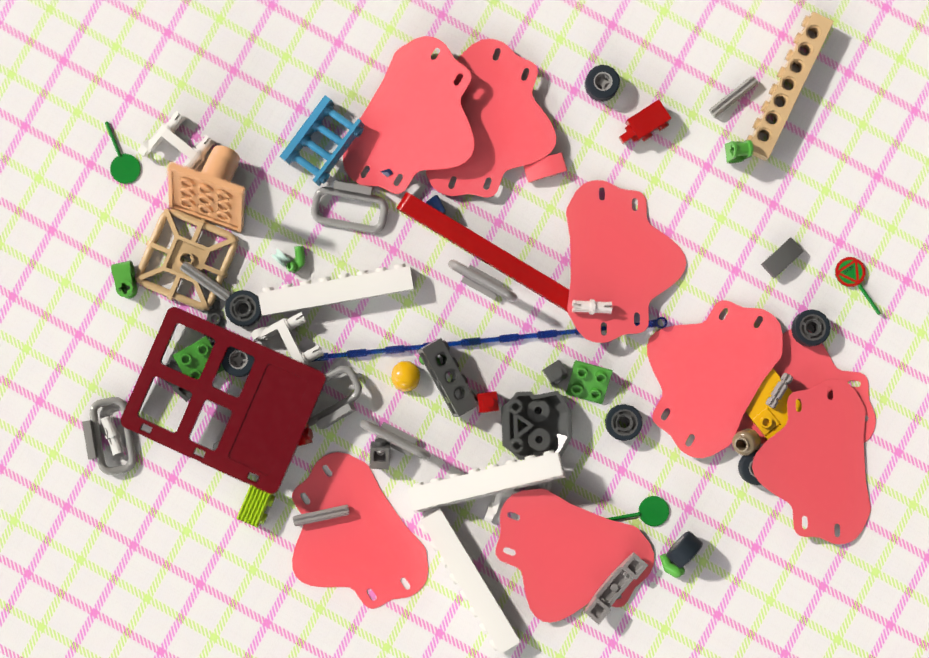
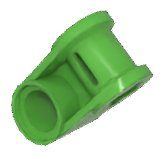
M731 141L725 143L727 163H738L752 157V141Z
M132 261L112 264L111 272L117 294L127 299L134 298L137 295L138 288ZM127 286H129L130 289L127 290V293L124 292V289H127Z

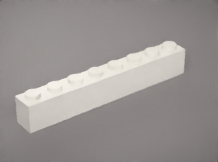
M399 264L394 266L395 269L387 270V267L377 268L376 272L368 273V270L359 271L356 276L351 277L349 274L338 275V279L331 280L330 277L320 278L317 283H312L311 280L300 282V286L293 287V284L281 285L282 289L274 290V287L263 288V292L258 293L262 316H270L414 290L410 266L406 267V264Z
M554 450L544 452L543 456L536 457V455L526 456L523 461L519 462L517 460H509L505 462L506 465H489L486 470L482 471L480 469H472L468 471L469 474H452L449 479L445 480L435 478L428 484H424V482L415 483L412 488H408L412 511L420 513L565 478L561 456L558 452L555 453Z
M441 507L420 520L422 524L419 525L424 535L428 534L432 539L429 542L434 551L438 550L442 557L439 559L444 568L448 567L451 574L449 576L455 585L459 584L462 589L459 593L464 601L468 600L472 607L469 609L474 618L479 617L482 622L479 626L485 635L488 633L492 640L489 642L494 651L498 650L502 654L520 643V638Z

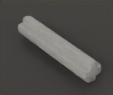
M754 76L749 77L710 108V114L713 117H717L758 84Z
M184 262L180 267L181 271L222 300L227 301L231 295V292L190 263Z
M342 505L296 515L293 517V523L295 526L346 516L350 514L349 506Z

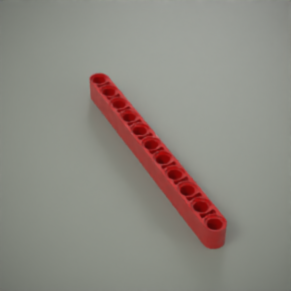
M408 192L404 194L396 208L397 210L568 312V288Z

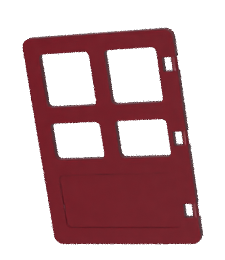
M171 307L164 317L123 412L121 424L124 428L200 461L207 466L242 482H246L264 492L274 494L280 489L325 385L326 375L320 370L185 310ZM178 324L189 327L215 340V344L199 379L188 376L162 363L163 356ZM229 347H234L255 358L239 397H235L213 386ZM155 377H159L192 393L190 402L176 432L165 429L139 416L141 407ZM206 400L230 409L232 412L216 450L209 449L190 439ZM143 424L152 427L151 433L141 430ZM196 448L206 452L204 457L194 454ZM250 472L260 476L257 482L248 478Z

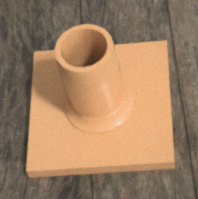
M215 146L202 172L170 162L167 167L169 208L179 210L199 219L203 218L213 224L241 233L244 227L245 187L231 183L240 161L239 155L226 146Z

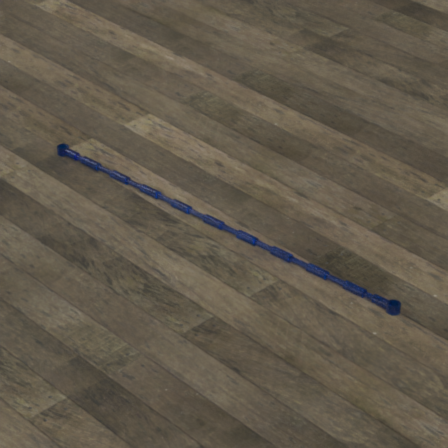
M664 317L649 320L647 328H664L667 326V320ZM659 319L664 320L663 326L658 325ZM601 326V331H607V326ZM575 327V329L546 330L520 335L518 333L499 335V337L481 339L480 337L461 339V341L447 342L449 346L462 345L463 347L500 341V343L519 341V339H543L557 337L558 335L581 334ZM430 342L421 345L387 346L382 349H358L342 353H324L323 356L311 362L340 357H364L380 353H404L409 350H418Z

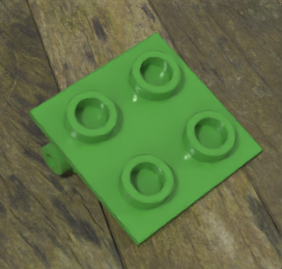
M205 336L172 356L182 373L199 379L213 346ZM222 364L220 366L218 373L224 370Z
M575 360L565 394L603 404L613 370Z

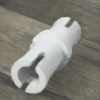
M590 299V301L573 300L572 307L574 308H572V312H588L590 315H594V313L611 314L612 307L610 306H612V302L595 301V299Z
M113 416L100 419L105 430V439H108L112 454L116 455L124 452L125 450L119 436L121 434L120 431H117Z

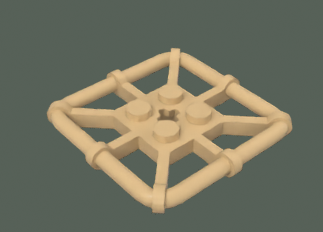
M166 208L160 215L150 240H147V248L138 266L135 280L143 287L167 296V299L171 301L174 299L195 309L208 311L215 302L217 295L210 292L206 300L200 283L180 270L184 263L182 257L190 254V259H192L191 265L201 272L205 269L217 274L215 282L222 285L224 278L228 276L227 271L237 250L239 239L231 232L212 225L203 218L198 219L179 210ZM173 217L197 226L192 240L180 236ZM166 220H168L174 235L170 249L157 244ZM203 229L227 239L210 247L197 243ZM230 245L220 270L206 265L211 252ZM154 249L167 253L161 267L144 273ZM164 271L176 275L171 289L146 280ZM182 278L193 282L201 302L177 293Z

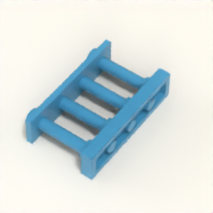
M326 95L279 156L287 164L290 165L292 162H297L315 175L313 181L318 186L328 180L329 173L353 140L356 137L358 138L364 130V124L360 119L352 123L335 111L333 101ZM326 116H331L349 129V132L343 139L322 125V121ZM314 131H319L338 145L332 155L311 140ZM303 146L309 147L327 160L321 169H318L300 156L299 152Z

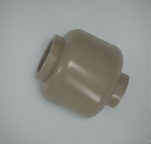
M743 429L737 432L732 439V446L740 455L752 454L761 444L759 434L753 429Z

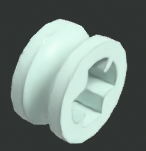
M276 249V254L271 255L283 267H285L286 261H290L279 249Z

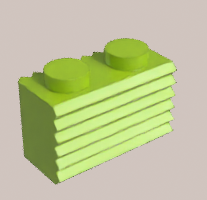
M250 485L236 519L257 528L260 524L264 525L268 514L265 512L268 506L272 507L276 496Z

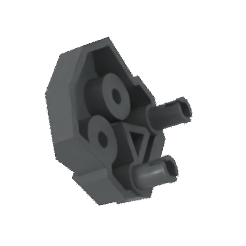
M558 391L534 395L533 392H516L501 407L502 445L511 451L518 460H524V457L530 455L543 456L544 452L554 450L555 453L558 452L560 456L563 455L572 439L571 410ZM536 407L541 408L542 412L540 414L534 412ZM517 418L527 425L519 432ZM537 436L542 437L543 440L541 443H537L535 441V438Z

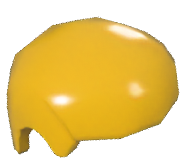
M410 361L399 362L393 368L391 374L392 383L396 389L402 392H410L415 389L420 381V371L417 365Z

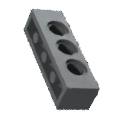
M442 338L435 339L418 349L417 352L453 417H460L478 406L476 402L477 397L467 386L468 380L464 374L460 373L457 360L450 355V348L447 342L442 340ZM438 355H441L443 358L442 365L437 363ZM447 372H450L452 374V380L450 382H448L446 379ZM456 389H460L462 393L459 399L455 396Z

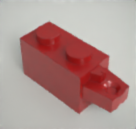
M658 99L626 120L625 124L627 126L625 130L627 132L619 136L622 144L630 139L633 142H638L641 139L646 141L653 136L652 132L655 130L662 131L669 126L668 122L671 120V117L661 101Z

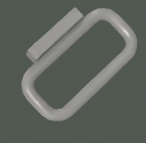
M334 180L333 188L322 187L315 192L311 215L317 223L322 225L377 233L385 227L388 205L382 197L372 195L374 188L372 186ZM328 194L377 203L381 208L378 224L371 226L322 217L319 214L320 199L323 195Z
M455 260L448 262V266L452 270L464 276L461 282L493 300H495L497 295L511 302L517 300V295L503 287V282L472 265L467 267Z
M339 366L325 374L326 382L336 376L346 373L354 385V392L311 417L308 422L309 427L316 424L319 429H325L356 411L351 403L360 397L362 385L352 368Z
M110 397L95 401L90 407V420L82 421L88 460L97 458L99 469L103 473L115 475L126 473L134 468L136 452L132 431L124 428L129 458L128 463L116 467H108L105 463L97 411L103 406L118 405L122 416L127 405L121 398Z
M367 420L360 422V426L363 429L377 435L375 439L383 438L387 440L386 442H391L390 447L407 456H410L412 453L426 460L431 456L430 452L415 445L418 440L417 438L383 422L381 427Z

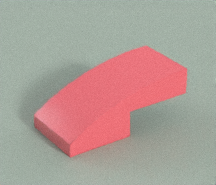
M562 153L550 155L534 163L524 165L527 180L530 183L568 171Z

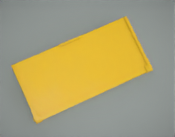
M773 368L761 383L745 411L767 440L787 424V400L790 394L793 393L788 387L782 398L778 400L779 403L776 408L766 405L767 399L772 396L773 389L778 381H781V377ZM797 399L796 411L800 412L802 410L801 402Z

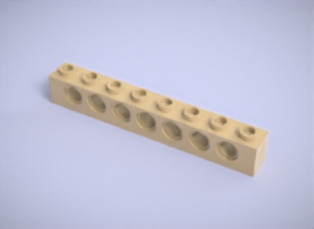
M814 11L809 16H805L801 24L803 30L795 36L793 41L795 46L793 50L790 49L785 57L787 63L785 67L782 66L777 74L779 80L777 84L772 85L769 91L771 97L769 101L765 100L760 110L763 112L761 118L757 117L752 127L755 130L746 139L751 140L753 143V156L764 161L769 159L831 29L833 20ZM808 31H813L816 35V38H810L808 36ZM805 48L808 52L807 56L802 55L799 49ZM797 65L800 70L799 73L793 72L791 66ZM783 82H789L791 90L785 89ZM775 99H781L783 107H778L775 104ZM767 116H773L775 124L768 123ZM759 133H765L767 141H761Z

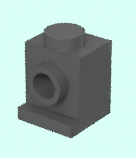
M560 360L555 361L542 370L552 386L568 377V372Z
M383 438L371 441L369 469L389 470L391 442H386L387 440Z

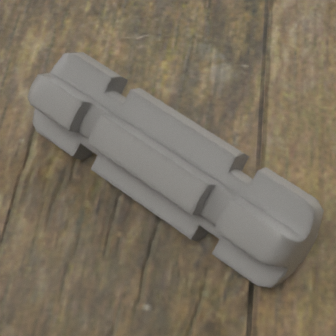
M784 373L780 378L781 381H778L771 393L772 396L766 401L767 406L776 408L779 403L778 400L782 398L788 388L787 385L793 380V377L788 373Z

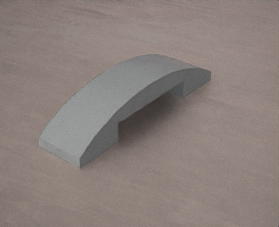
M633 552L604 581L584 612L599 625L611 611L610 607L633 579L637 580L648 564Z

